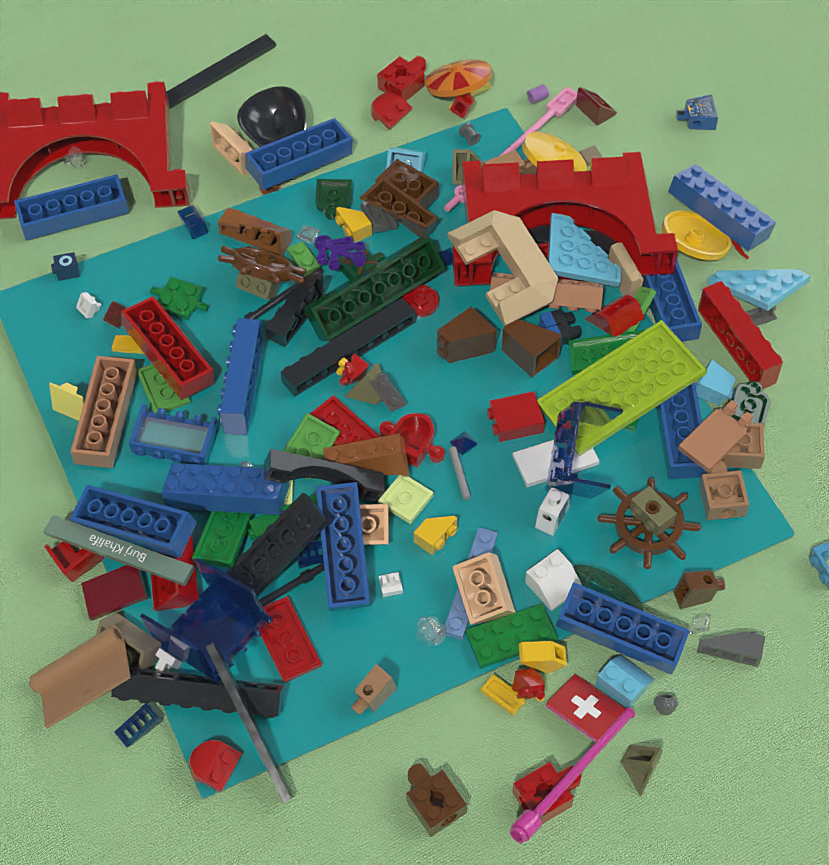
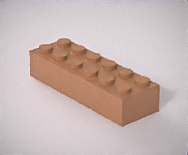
M493 272L490 291L515 279V276L513 274ZM558 279L553 301L548 304L549 308L559 309L560 306H567L568 310L586 308L587 312H597V310H601L603 284Z
M97 356L71 448V455L75 464L113 468L137 376L134 359Z

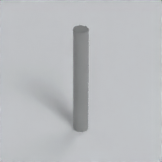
M451 447L449 452L463 499L468 500L471 496L457 448Z

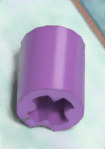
M542 84L528 90V100L531 104L548 98L549 91L547 87Z

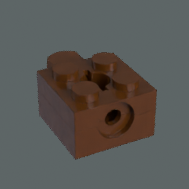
M415 764L409 768L408 781L413 789L406 793V802L430 837L467 814V803L443 770L431 776L422 764Z

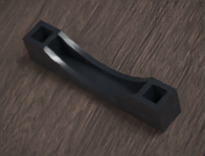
M270 449L264 461V480L283 484L299 478L322 479L334 484L357 482L359 499L374 503L378 502L384 492L383 473L274 449Z

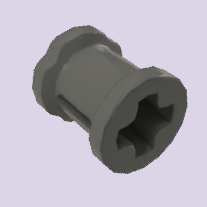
M465 123L459 129V134L466 138L468 145H475L480 140L481 135L479 132L474 131L471 123Z

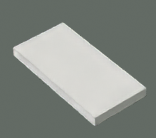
M564 437L513 452L512 454L526 487L599 465V459L593 448L578 456Z

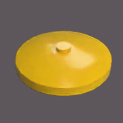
M531 132L522 143L524 154L536 167L537 161L573 159L574 171H587V164L583 156L572 145L559 137L544 132Z
M686 210L673 211L667 214L662 223V233H675L678 250L694 258L719 260L724 258L731 248V238L696 212Z

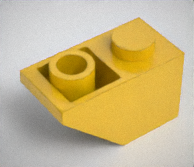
M342 207L336 208V223L338 226H342L346 237H353V241L356 243L372 235V223L364 212Z
M447 516L425 519L414 532V543L431 555L437 550L440 551L444 547L449 536L452 537L458 529L457 517Z
M553 641L519 643L520 663L547 674L567 666L565 646Z

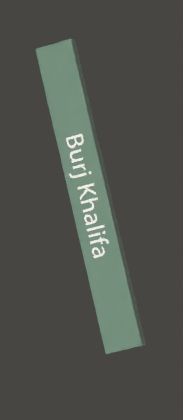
M55 515L51 517L43 531L45 535L183 586L187 584L194 571L193 565Z

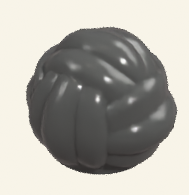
M659 694L653 701L656 710L662 715L672 714L678 706L675 696L669 694Z

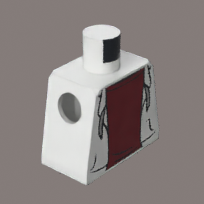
M551 488L539 508L535 528L553 536L570 507V496L555 488Z

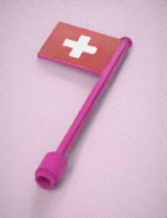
M576 674L546 703L545 707L596 743L534 811L525 810L511 825L510 835L518 843L522 844L530 840L542 826L541 817L625 724L635 717V712L632 708L622 707Z

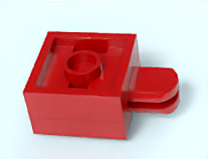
M399 56L377 74L378 89L384 93H397L407 101L425 86L424 71L426 70V60L421 56H416L408 62Z
M549 762L514 782L512 793L524 811H534L574 766H569L557 773ZM581 774L541 817L542 824L572 807L574 797L570 791L580 785Z

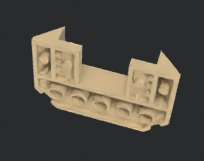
M494 210L447 233V236L466 265L498 250L515 276V279L487 292L485 295L504 326L552 303L558 277L519 217Z

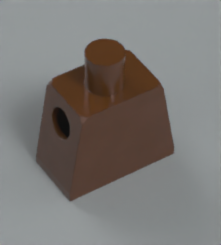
M711 570L686 572L682 575L673 593L679 608L684 609L712 601L717 591L725 590V581L723 578L716 579Z

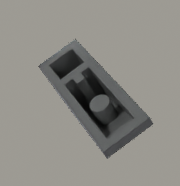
M740 632L702 639L699 642L697 653L758 667L762 659L765 636H761L756 632Z

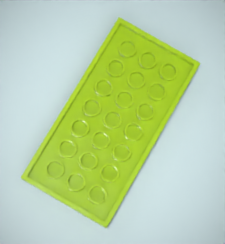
M661 320L537 399L539 408L577 455L581 456L706 375L707 370Z

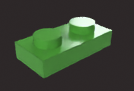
M303 241L287 248V253L296 266L306 269V273L303 274L304 277L320 267Z

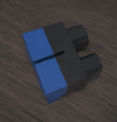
M561 309L540 314L539 327L560 334L562 336L561 346L565 344L569 346V341L581 337V330L578 325L569 327L575 321L572 312L563 313Z

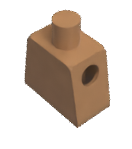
M376 664L355 689L354 692L358 699L351 708L358 715H361L367 707L373 712L376 711L397 690L392 677Z

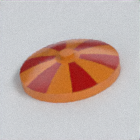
M477 59L448 63L437 68L427 76L425 81L427 91L439 97H452L470 93L488 83L492 77L491 66L489 63Z

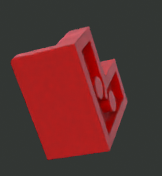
M63 541L53 549L48 544L44 546L62 573L71 582L77 580L105 558L85 549H81L76 553L71 544Z

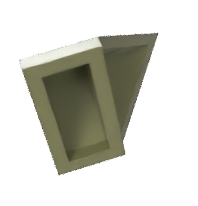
M453 149V185H462L463 161H480L482 171L484 162L470 149Z
M376 363L344 397L378 405L382 399L369 382L376 379V376L381 372L379 364Z
M629 745L621 760L640 797L660 761L663 750L659 747Z

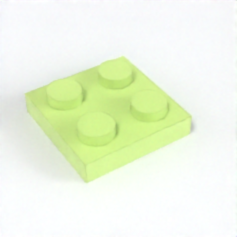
M399 475L378 500V503L388 504L390 512L411 524L432 499L434 492L410 477Z

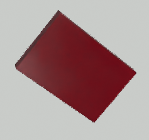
M129 565L122 566L81 583L88 616L91 621L148 599L141 570Z

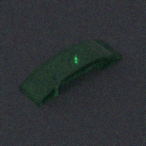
M575 564L573 567L580 582L585 586L589 587L594 582L624 601L625 604L644 611V607L636 594L615 576L591 566Z

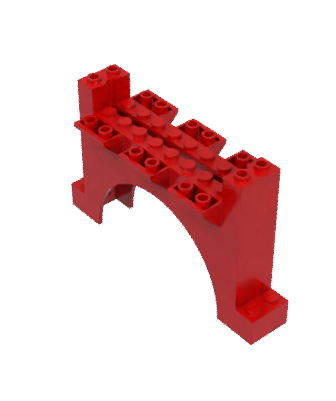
M154 81L147 83L148 100L145 90L110 93L111 103L103 102L101 104H95L93 94L64 95L57 97L58 107L50 106L43 108L40 98L11 99L9 93L0 92V220L16 218L14 201L19 200L26 185L39 171L59 159L85 153L112 156L133 166L149 184L150 191L153 193L155 208L190 206V189L185 169L171 170L169 99L165 82Z
M625 152L622 157L591 158L590 171H574L573 159L537 161L536 174H520L519 162L483 164L482 171L480 161L462 162V190L466 224L495 210L519 217L526 229L529 230L549 225L552 213L566 215L574 220L575 225L594 229L610 237L616 243H623L641 275L674 273L678 252L675 233L656 234L641 152ZM453 245L454 286L491 284V270L499 251L495 250L466 265Z

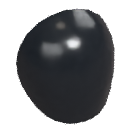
M285 86L267 88L254 94L242 104L237 114L239 126L259 147L306 129L307 121L303 101L294 89Z

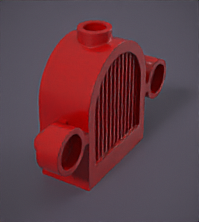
M411 413L400 418L395 426L390 421L380 424L379 432L382 437L400 434L404 438L407 462L418 468L427 454H429L430 460L434 463H440L444 460V449L433 445L434 426L428 415Z

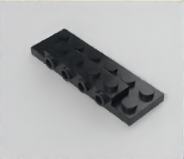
M302 493L287 509L280 513L279 518L273 524H270L259 538L253 541L252 546L239 556L232 569H229L220 580L241 607H248L330 521L308 495Z

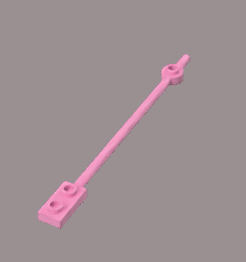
M568 87L563 89L546 105L548 112L501 155L518 149L529 133L536 132L553 115L560 118L576 103L577 92ZM462 185L455 188L454 198L444 206L446 212H449L459 202L464 203Z

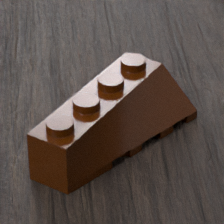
M384 177L378 180L360 197L361 200L384 210L419 238L428 237L435 230L438 217Z

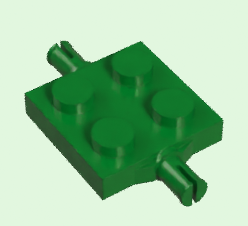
M170 277L163 289L154 286L150 289L151 294L159 296L157 301L168 314L189 320L196 309L205 312L209 309V304L200 302L204 292L201 286Z

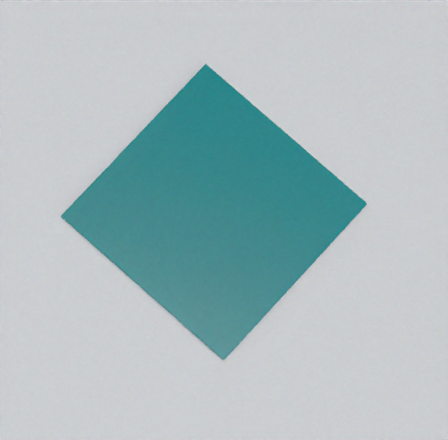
M507 108L395 147L426 152L423 173L439 182V197L427 208L428 211L438 217L435 230L428 237H431L446 269L420 284L427 285L430 289H434L437 292L439 306L436 312L427 317H415L416 323L360 357L369 364L368 370L376 363L379 364L381 372L387 374V378L393 387L404 397L403 400L406 405L393 412L389 410L383 400L378 405L344 397L357 382L352 385L347 383L345 386H342L339 383L341 376L336 372L296 397L292 395L282 383L281 371L329 341L319 340L309 319L306 320L286 347L267 339L265 325L269 320H272L277 309L283 306L286 301L284 299L257 318L261 323L263 346L247 435L224 433L223 426H220L218 405L222 404L223 400L221 399V389L225 388L224 373L228 372L227 357L231 356L230 341H234L232 334L233 326L237 323L238 318H245L244 316L250 311L254 312L271 300H266L235 287L239 270L230 263L218 261L219 255H227L221 252L222 246H227L234 250L251 246L219 234L218 221L226 209L78 262L80 277L58 281L57 275L51 272L0 291L1 322L77 503L86 485H91L165 506L161 492L171 464L176 462L164 458L156 459L148 455H136L132 453L129 445L142 404H146L148 412L153 413L138 374L113 468L74 463L71 448L79 421L53 410L49 383L61 386L67 382L78 387L76 394L83 397L84 403L97 356L134 359L136 369L151 365V361L145 354L114 352L111 348L115 335L130 336L122 326L121 311L152 296L158 300L159 296L151 294L150 289L152 286L163 289L170 277L203 287L204 292L200 302L209 304L207 312L196 309L189 320L168 314L213 369V384L190 395L191 404L166 412V415L175 417L176 412L180 411L184 414L185 419L193 420L195 415H200L203 422L211 423L212 417L217 418L219 428L212 443L206 462L207 465L264 468V461L270 449L283 451L286 443L289 442L306 413L310 414L333 395L380 437L382 436L379 432V426L382 422L390 421L395 426L400 418L411 413L426 414L431 418L434 426L433 445L444 449V460L440 463H434L430 460L429 454H427L418 468L408 463L409 477L434 492V496L411 524L389 511L388 545H364L371 606L330 611L328 608L325 571L314 576L312 581L307 584L303 583L271 602L273 603L288 596L322 663V667L283 683L251 615L219 632L216 627L217 624L244 609L220 580L230 568L195 563L199 599L187 607L164 611H154L151 574L141 570L148 599L122 609L128 621L162 643L160 649L183 662L179 669L172 667L169 672L221 678L206 649L207 645L217 643L235 680L284 685L282 711L279 717L266 718L259 714L253 715L278 766L520 659L519 656L480 669L466 634L463 640L443 635V630L458 589L452 566L468 560L479 527L498 532L492 553L498 556L515 613L542 604L558 638V642L574 635L571 632L556 627L564 603L551 611L525 583L526 571L557 549L572 564L582 586L632 607H637L673 591L682 575L686 572L711 570L714 573L794 536L793 529L751 468L727 467L728 472H742L749 501L746 517L706 520L699 490L701 477L668 479L656 407L639 418L635 431L623 428L593 447L599 459V465L526 487L512 457L513 452L563 436L540 409L545 422L544 433L499 442L497 435L494 436L492 432L493 422L487 416L490 400L533 391L536 399H539L575 376L572 375L569 346L567 344L560 346L559 358L533 378L502 351L504 325L485 296L490 291L491 284L454 286L453 244L447 233L466 224L464 203L459 202L449 212L444 210V206L454 198L455 188L459 186L453 185V149H470L485 162L500 156L524 134ZM471 123L474 131L479 132L481 135L480 140L475 145H468L466 138L459 134V129L463 124ZM521 145L518 149H516V151L518 152L522 160L527 159V157L524 154ZM388 150L230 208L291 230L292 242L289 247L303 241L316 259L319 250L315 249L314 243L318 236L327 235L331 240L346 237L342 226H338L336 220L327 219L324 212H320L316 208L317 179H352L350 209L362 211L360 208L361 203L366 201L361 200L360 197L376 183L375 179L386 170ZM396 220L398 224L396 230L372 231L371 236L360 241L365 243L366 250L372 256L381 252L384 258H387L419 237ZM576 225L579 229L590 230L587 227ZM353 249V250H347V251L353 253V252H355V249ZM286 250L283 255L284 258L290 261L293 266H296ZM326 250L327 259L330 261L331 251ZM498 253L493 263L491 278L493 272L513 274L500 253ZM338 255V261H339V259L343 258V256ZM328 262L320 265L324 272L325 294L349 281L340 271V268L330 270ZM292 280L280 282L277 295L296 282ZM603 284L601 307L623 296L618 287ZM87 292L90 296L96 298L95 301L97 303H101L100 310L95 312L92 318H86L76 308L81 293ZM390 304L386 305L385 307L381 308L380 310H383L384 308L388 307ZM546 305L519 320L539 326L540 314L558 309L549 308V305ZM560 306L559 309L563 313L572 312L574 315V324H570L569 327L578 325L581 330V337L574 340L610 335L585 320V317L593 312H587L586 308L568 310L567 306ZM469 307H472L496 329L495 351L490 354L448 363L437 354V330ZM646 312L644 319L640 321L636 330L643 329L644 332L654 325ZM698 397L702 422H704L713 411L704 399ZM147 421L140 443L201 454L207 432ZM451 447L457 448L471 496L468 500H464L449 452ZM180 462L179 464H190V463ZM383 474V494L399 475L389 476ZM306 478L294 479L293 502L302 493L308 496L315 494L317 497L316 487L336 484L312 478L311 481ZM653 478L655 480V491L667 495L672 500L682 493L688 495V499L679 505L684 522L698 523L701 525V530L682 531L681 538L676 545L686 554L685 560H680L669 550L663 554L652 555L651 568L647 570L643 567L644 555L636 553L626 546L615 554L610 552V547L620 540L615 530V524L598 522L597 517L598 515L616 516L617 509L622 501L613 493L614 487H619L629 496L646 489L647 480ZM551 488H555L570 496V507L553 536L535 528L539 508ZM359 499L360 505L379 504L378 502L374 503ZM179 509L188 512L197 522L192 532L193 551L195 552L212 511ZM630 509L624 515V517L635 518ZM254 514L252 519L262 516L264 514ZM447 516L457 517L458 529L452 537L449 536L444 547L440 551L437 550L431 555L414 543V532L425 519ZM625 525L629 533L636 527H638L633 525ZM666 529L663 532L669 537L674 529ZM248 531L234 564L239 556L252 546L254 540H251ZM321 532L251 604L299 577L301 572L309 571L321 563L324 566ZM640 534L636 539L644 542L645 534ZM653 534L652 543L661 542V540L655 534ZM107 557L102 560L106 572L126 565ZM399 572L403 593L383 597L379 576ZM469 622V623H468V626H467V629L472 628V627H475V626H478V625H481V624H484V623H487V622L478 623V624H473V625H470V622ZM158 658V660L150 670H157L155 666L157 665L160 658ZM377 664L392 677L397 690L376 711L373 712L367 707L361 715H358L351 708L358 699L354 691ZM175 704L163 706L187 765L192 751L206 741H221L242 753L222 791L267 771L238 712L224 713L217 709L205 711L200 707L182 708L180 705ZM194 780L201 798L206 799L219 793L204 783H198Z

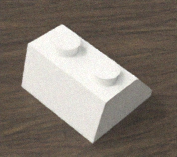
M558 549L526 571L525 583L551 611L566 601L573 582L582 585L572 564Z

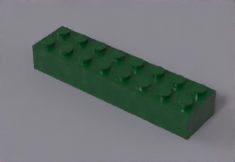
M420 237L305 306L303 310L319 340L329 341L446 268L431 237Z

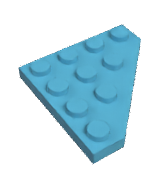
M552 213L549 229L548 263L555 274L561 277L619 287L621 283V268L616 263L613 264L608 259V255L599 246L596 247L590 241L591 237L582 228L579 229L570 216Z
M796 269L717 271L708 277L707 284L712 285L722 281L725 286L729 287L733 296L768 311L810 281V275Z

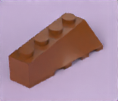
M228 207L218 221L219 234L277 255H284L292 242L291 230L272 224L269 221L258 219L253 215L242 213L237 209L234 210Z
M400 434L323 448L325 461L373 470L389 476L402 475L409 477L405 441Z

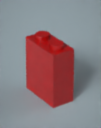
M534 391L490 400L487 416L493 422L492 432L494 436L497 435L499 442L544 433L545 422Z

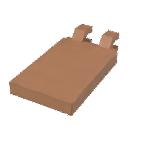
M731 400L723 410L721 408L719 410L716 409L679 445L678 450L709 473L746 437L747 427L752 423L753 415L746 412L739 421L735 420L731 416L736 412L738 404Z

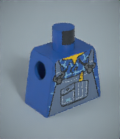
M712 95L686 100L684 110H676V119L686 120L689 129L716 130L718 116Z

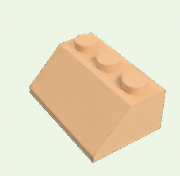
M212 121L210 129L213 147L242 176L247 175L249 172L245 168V153L253 149L229 125Z
M388 504L360 505L364 545H388Z
M488 552L452 566L470 625L493 621L515 613L496 554Z

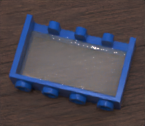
M142 404L129 441L131 451L139 456L148 455L156 459H170L176 463L186 462L207 465L206 462L212 443L219 428L217 418L212 417L211 423L203 422L200 415H195L193 420L185 419L184 414L180 411L176 412L175 417L168 416L163 408H158L157 413L148 412L146 404Z

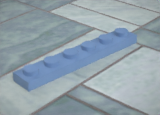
M479 527L468 560L488 552L492 553L498 532ZM458 587L443 635L463 640L469 619Z

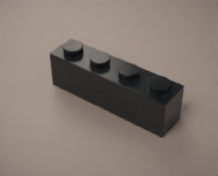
M322 273L306 276L303 284H297L295 291L288 295L285 303L277 309L272 320L266 323L267 339L283 347L288 345L308 319L303 308L325 295Z

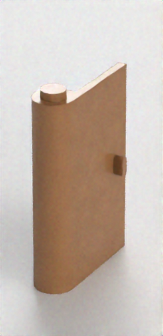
M112 625L30 676L29 685L34 692H38L42 698L44 724L47 729L131 678L122 632L117 626Z

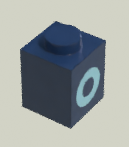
M75 252L53 256L54 263L51 264L53 274L57 275L58 281L80 277Z

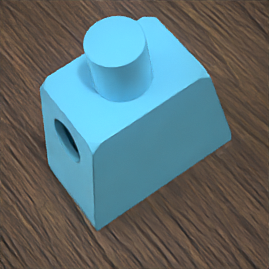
M711 360L706 366L707 374L701 377L696 384L697 396L713 404L721 405L726 398L731 401L734 391L732 386L736 379L718 363Z

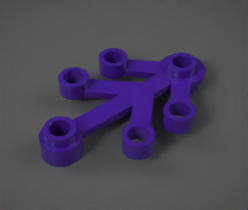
M321 235L315 239V249L319 250L316 256L319 265H324L328 262L330 270L339 269L338 255L350 259L356 267H361L365 264V252L360 251L366 249L363 241L354 243L351 236L331 240L327 235ZM353 249H355V252H353V253L347 251V250H353ZM326 250L331 251L330 261L327 259Z

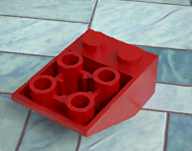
M628 294L610 301L601 307V310H597V312H593L585 317L586 321L613 337L621 335L623 331L644 319L638 300Z

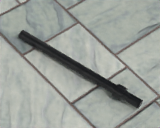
M319 267L307 276L317 273L323 274L324 272L322 268ZM296 282L254 312L250 311L243 319L257 320L262 314L292 294L298 283Z
M321 563L309 571L301 572L299 577L217 624V629L219 632H222L249 616L250 612L266 606L303 583L307 584L312 581L314 576L325 571L324 566Z

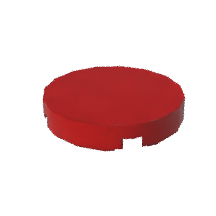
M419 285L403 295V299L415 311V317L430 316L436 312L439 306L437 292L434 289H430L427 285Z

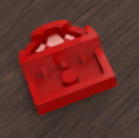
M388 92L381 94L373 100L371 116L375 122L379 120L390 130L413 107L399 94Z
M206 741L197 746L189 757L188 765L192 773L191 776L196 782H202L220 793L242 753L221 741Z

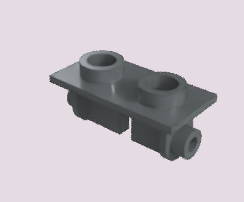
M776 305L768 311L760 307L745 311L750 315L755 326L777 319L774 313Z
M380 372L376 379L369 382L391 412L406 405L403 400L404 397L393 387L387 378V374Z

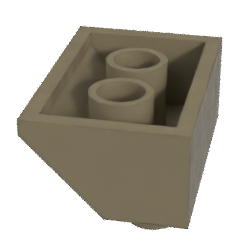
M117 612L99 620L96 635L112 625L117 626L122 632L129 667L149 670L158 660L155 654L161 648L162 643Z

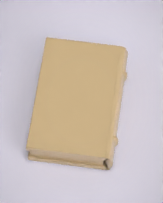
M615 243L610 248L608 259L621 268V283L618 288L623 296L628 294L634 297L639 287H642L644 279L623 243Z

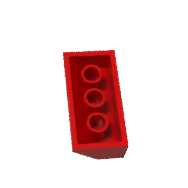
M192 534L180 558L159 553L193 565L194 571L185 586L151 574L154 611L184 608L199 599L195 563L192 559L194 554Z

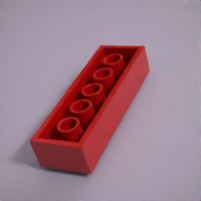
M722 281L703 288L698 312L748 380L759 382L763 389L776 384L783 364L782 358L774 351L771 343L764 338L760 328L755 326L750 315L741 307L740 302L731 294L729 287L725 286Z
M154 296L121 311L124 329L181 400L213 384V369Z

